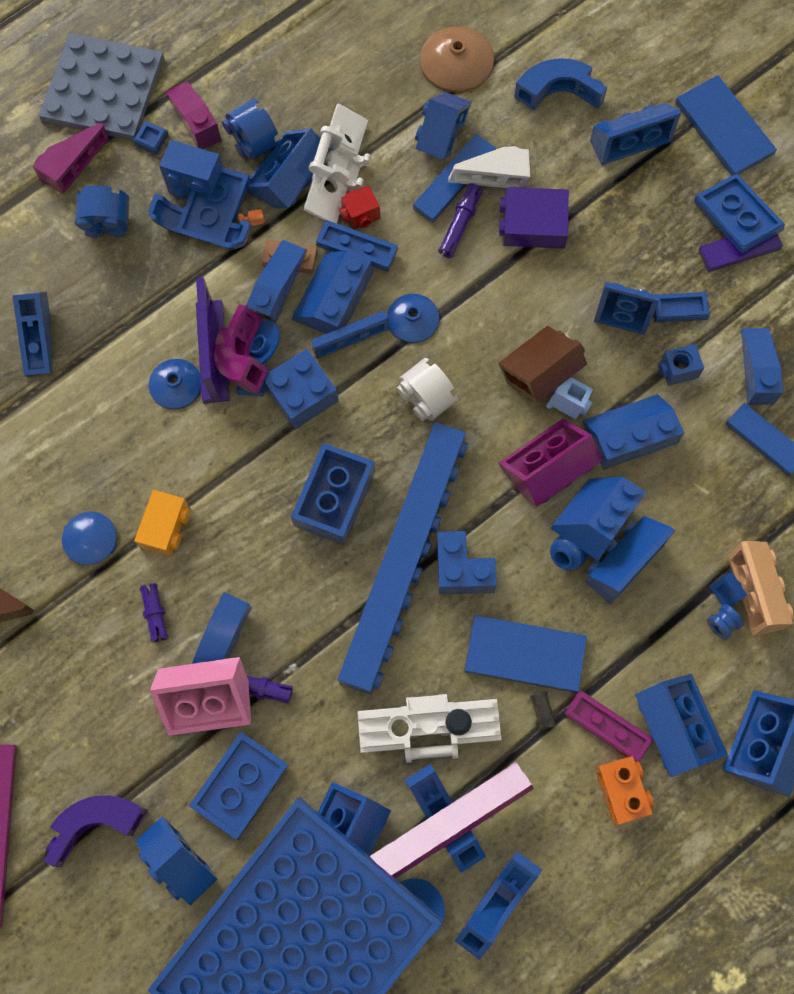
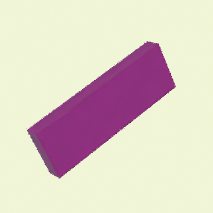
M579 690L564 713V716L624 756H633L635 762L639 761L640 763L653 742L651 736L581 690Z

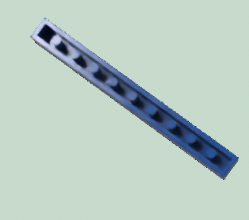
M434 422L337 679L341 685L368 695H372L373 689L379 690L384 677L380 670L383 662L389 663L394 649L393 646H390L393 635L399 636L404 621L400 619L402 610L409 609L413 594L409 593L412 583L418 584L423 570V568L419 567L422 557H428L432 542L428 541L431 532L436 533L441 517L437 515L440 507L445 508L451 493L447 491L450 482L455 483L460 467L456 466L458 458H464L469 443L465 442L466 432Z

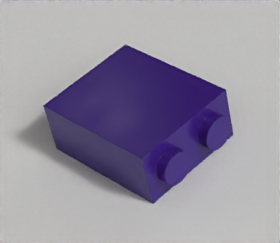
M506 187L505 197H500V213H504V220H499V236H503V246L565 249L568 238L569 190Z

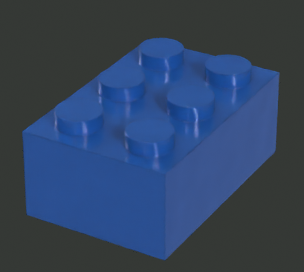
M322 443L291 515L294 527L345 545L376 472L375 462Z

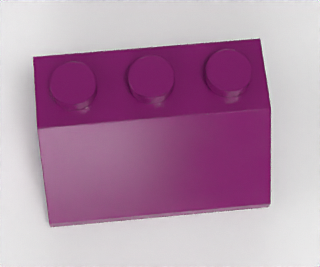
M563 418L500 461L499 465L522 496L535 506H538L541 503L547 502L551 496L561 489L570 486L574 480L584 473L591 471L603 459L592 435Z

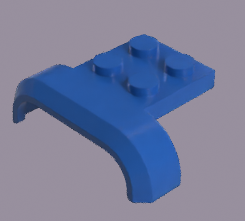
M223 168L212 194L206 192L198 193L191 189L186 205L182 208L171 203L164 196L155 193L148 209L149 215L156 224L169 231L227 249L240 248L245 246L252 224L245 220H241L240 224H236L235 221L251 178L247 174Z

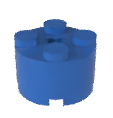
M254 98L227 113L226 119L222 121L226 132L229 135L232 134L236 140L235 148L242 158L247 156L251 160L256 159L280 143V140H275L274 138L278 135L272 119L264 108L259 110L255 106L259 102Z
M100 185L86 186L82 188V193L76 192L75 225L85 231V236L98 238L101 236V233H110L113 237L126 236L129 218V195L126 192L119 190V194L111 192V187Z

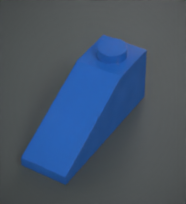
M282 240L257 279L246 306L258 315L277 322L307 249Z
M47 292L12 295L24 375L52 373L51 318Z
M742 328L747 405H774L783 394L781 366L769 328Z

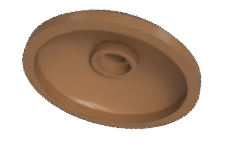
M448 27L435 32L427 39L421 50L420 64L424 76L432 85L446 92L462 93L478 88L489 78L494 66V52L489 41L479 32L467 27Z

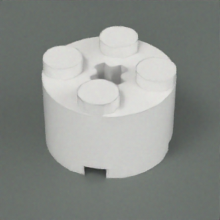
M423 358L399 377L400 385L396 387L399 395L404 400L409 399L415 406L413 411L421 421L426 419L433 421L458 401V395L456 394L453 397L450 392L454 389L450 380L436 364L430 367L427 364L428 358Z

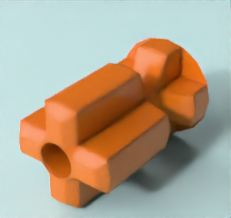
M262 209L248 211L247 217H244L242 213L238 214L240 222L241 220L248 221L252 224V227L265 223Z

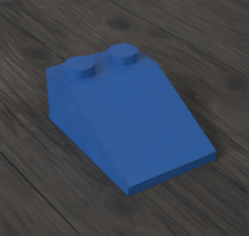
M605 282L594 322L645 335L660 296L650 294L645 290L624 287L618 283Z

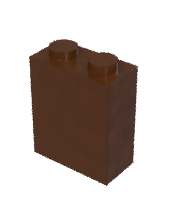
M546 326L498 364L508 384L538 403L585 367L587 362L583 354L585 349L578 340H572L562 331H556Z

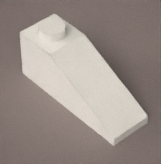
M516 146L502 147L457 163L448 177V182L460 184L473 183L479 186L499 188H524L530 178L529 149H520Z

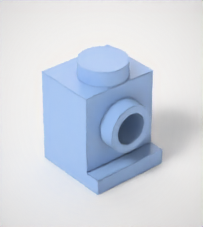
M570 377L553 391L546 407L548 409L554 407L576 420L580 414L585 416L592 404L589 397L593 389Z

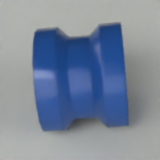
M727 604L719 608L717 615H711L707 619L709 627L723 640L729 639L734 629L739 630L744 625L740 615Z

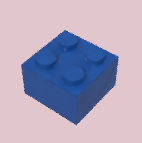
M307 348L267 373L263 381L265 390L294 430L339 402L337 389Z

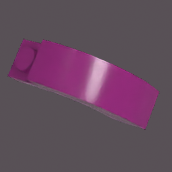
M239 304L228 328L221 327L214 350L215 363L219 372L224 377L245 391L258 393L269 369L249 356V350L263 318L246 305Z

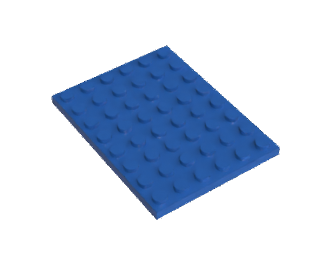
M299 797L147 991L151 994H386L443 920L306 801Z

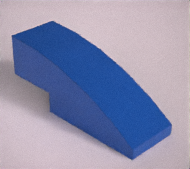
M223 592L207 625L192 664L229 659L241 636L239 633L252 609L249 603Z

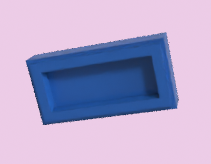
M707 292L658 295L660 299L654 312L655 323L708 320L710 317Z

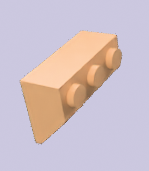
M741 542L728 555L734 576L748 595L741 601L752 637L788 628L793 624L794 614L791 605L786 603L783 594L785 592V585L782 577L777 575L775 568L777 561L774 551L769 549L767 542Z

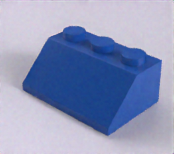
M666 103L656 106L649 105L641 111L632 114L626 113L617 119L602 121L593 126L590 142L601 165L672 142L681 112L678 108Z
M312 128L285 131L279 138L280 143L270 150L251 175L247 192L273 208H289L294 205L298 199L297 195L312 181L311 176L314 173L310 172L309 165L314 161L321 138Z
M348 250L325 253L292 316V320L324 334L347 326L373 275L372 260Z
M658 394L582 421L586 432L592 435L603 459L600 462L602 470L676 445L684 435L674 408Z
M624 477L588 479L552 525L551 529L599 561L646 494V491Z
M643 516L639 522L633 519L623 531L626 536L620 542L615 539L605 552L608 555L602 562L596 560L586 572L590 575L585 583L609 604H612L667 543L675 532L671 526Z
M692 674L660 682L635 694L639 710L646 719L650 735L656 742L662 756V763L668 770L670 777L728 755Z
M753 691L723 767L725 772L761 789L790 798L794 787L793 699Z
M332 782L318 813L370 856L391 810L368 797Z

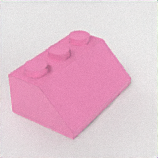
M240 657L158 669L150 688V693L168 736L250 725L249 683Z

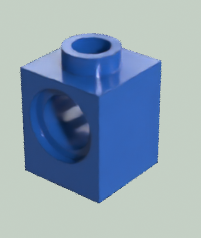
M696 344L665 351L658 364L660 375L662 378H666L668 386L698 379L704 370ZM674 363L683 364L685 369L677 368Z

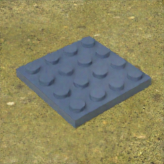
M69 33L39 112L40 120L79 130H85L101 123L104 125L108 136L133 141L140 130L164 61L163 52Z

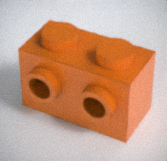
M633 756L595 768L614 826L652 815L651 808H654V802L649 790H644L641 781L644 778L641 764L639 761L635 762Z

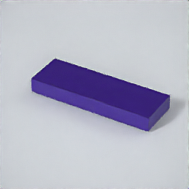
M778 234L741 254L727 238L700 246L699 253L707 271L711 272L779 251L783 244Z

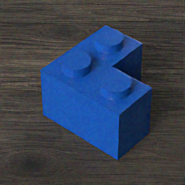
M447 92L438 94L431 98L430 101L427 100L422 115L425 116L422 126H419L415 136V140L418 141L416 149L443 160L451 154L458 130L465 125L472 102Z
M170 140L159 165L168 192L179 199H188L191 189L198 193L206 192L212 194L223 170L219 154Z
M466 531L437 532L439 594L495 593L497 586L495 558L467 559Z
M163 816L135 841L141 850L138 856L150 868L148 870L150 876L158 884L164 881L167 884L166 889L176 900L182 898L191 905L218 880L208 864L189 847L181 833Z

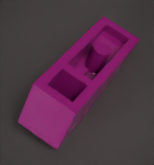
M188 81L165 92L197 148L205 149L222 140L217 122L207 105Z
M98 123L48 147L43 154L38 156L35 164L32 166L39 180L64 194L108 142L109 137L104 125Z

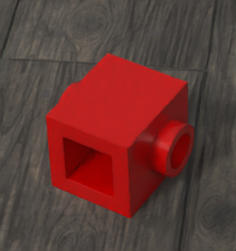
M369 185L359 190H351L341 197L342 208L339 209L340 215L344 223L349 222L353 230L366 228L374 221L381 219L380 205Z

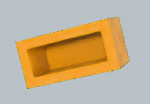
M153 490L134 542L142 549L171 557L173 550H177L180 545L181 534L179 533L182 525L187 524L190 517V508L186 500L178 496Z

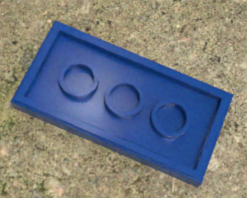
M719 75L676 98L675 103L731 176L736 173L738 175L776 153L777 149Z
M474 615L464 672L578 693L587 635Z

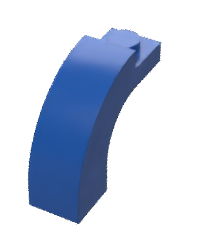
M559 58L540 62L528 69L516 82L514 97L535 110L548 95L555 92H570L599 109L604 103L607 87L598 79L591 77L593 67L577 60Z
M431 764L405 780L427 819L453 803ZM471 830L444 847L461 873L486 857Z
M517 851L491 884L458 934L455 942L480 960L493 944L514 908L539 877L542 869Z

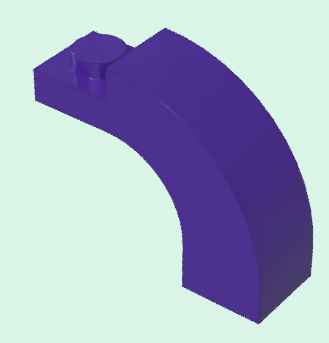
M110 795L88 797L72 804L50 826L51 829L60 834L58 837H54L48 844L45 851L47 856L44 862L53 867H62L79 837L86 830L96 825L106 824L127 836H133L148 809L133 801Z

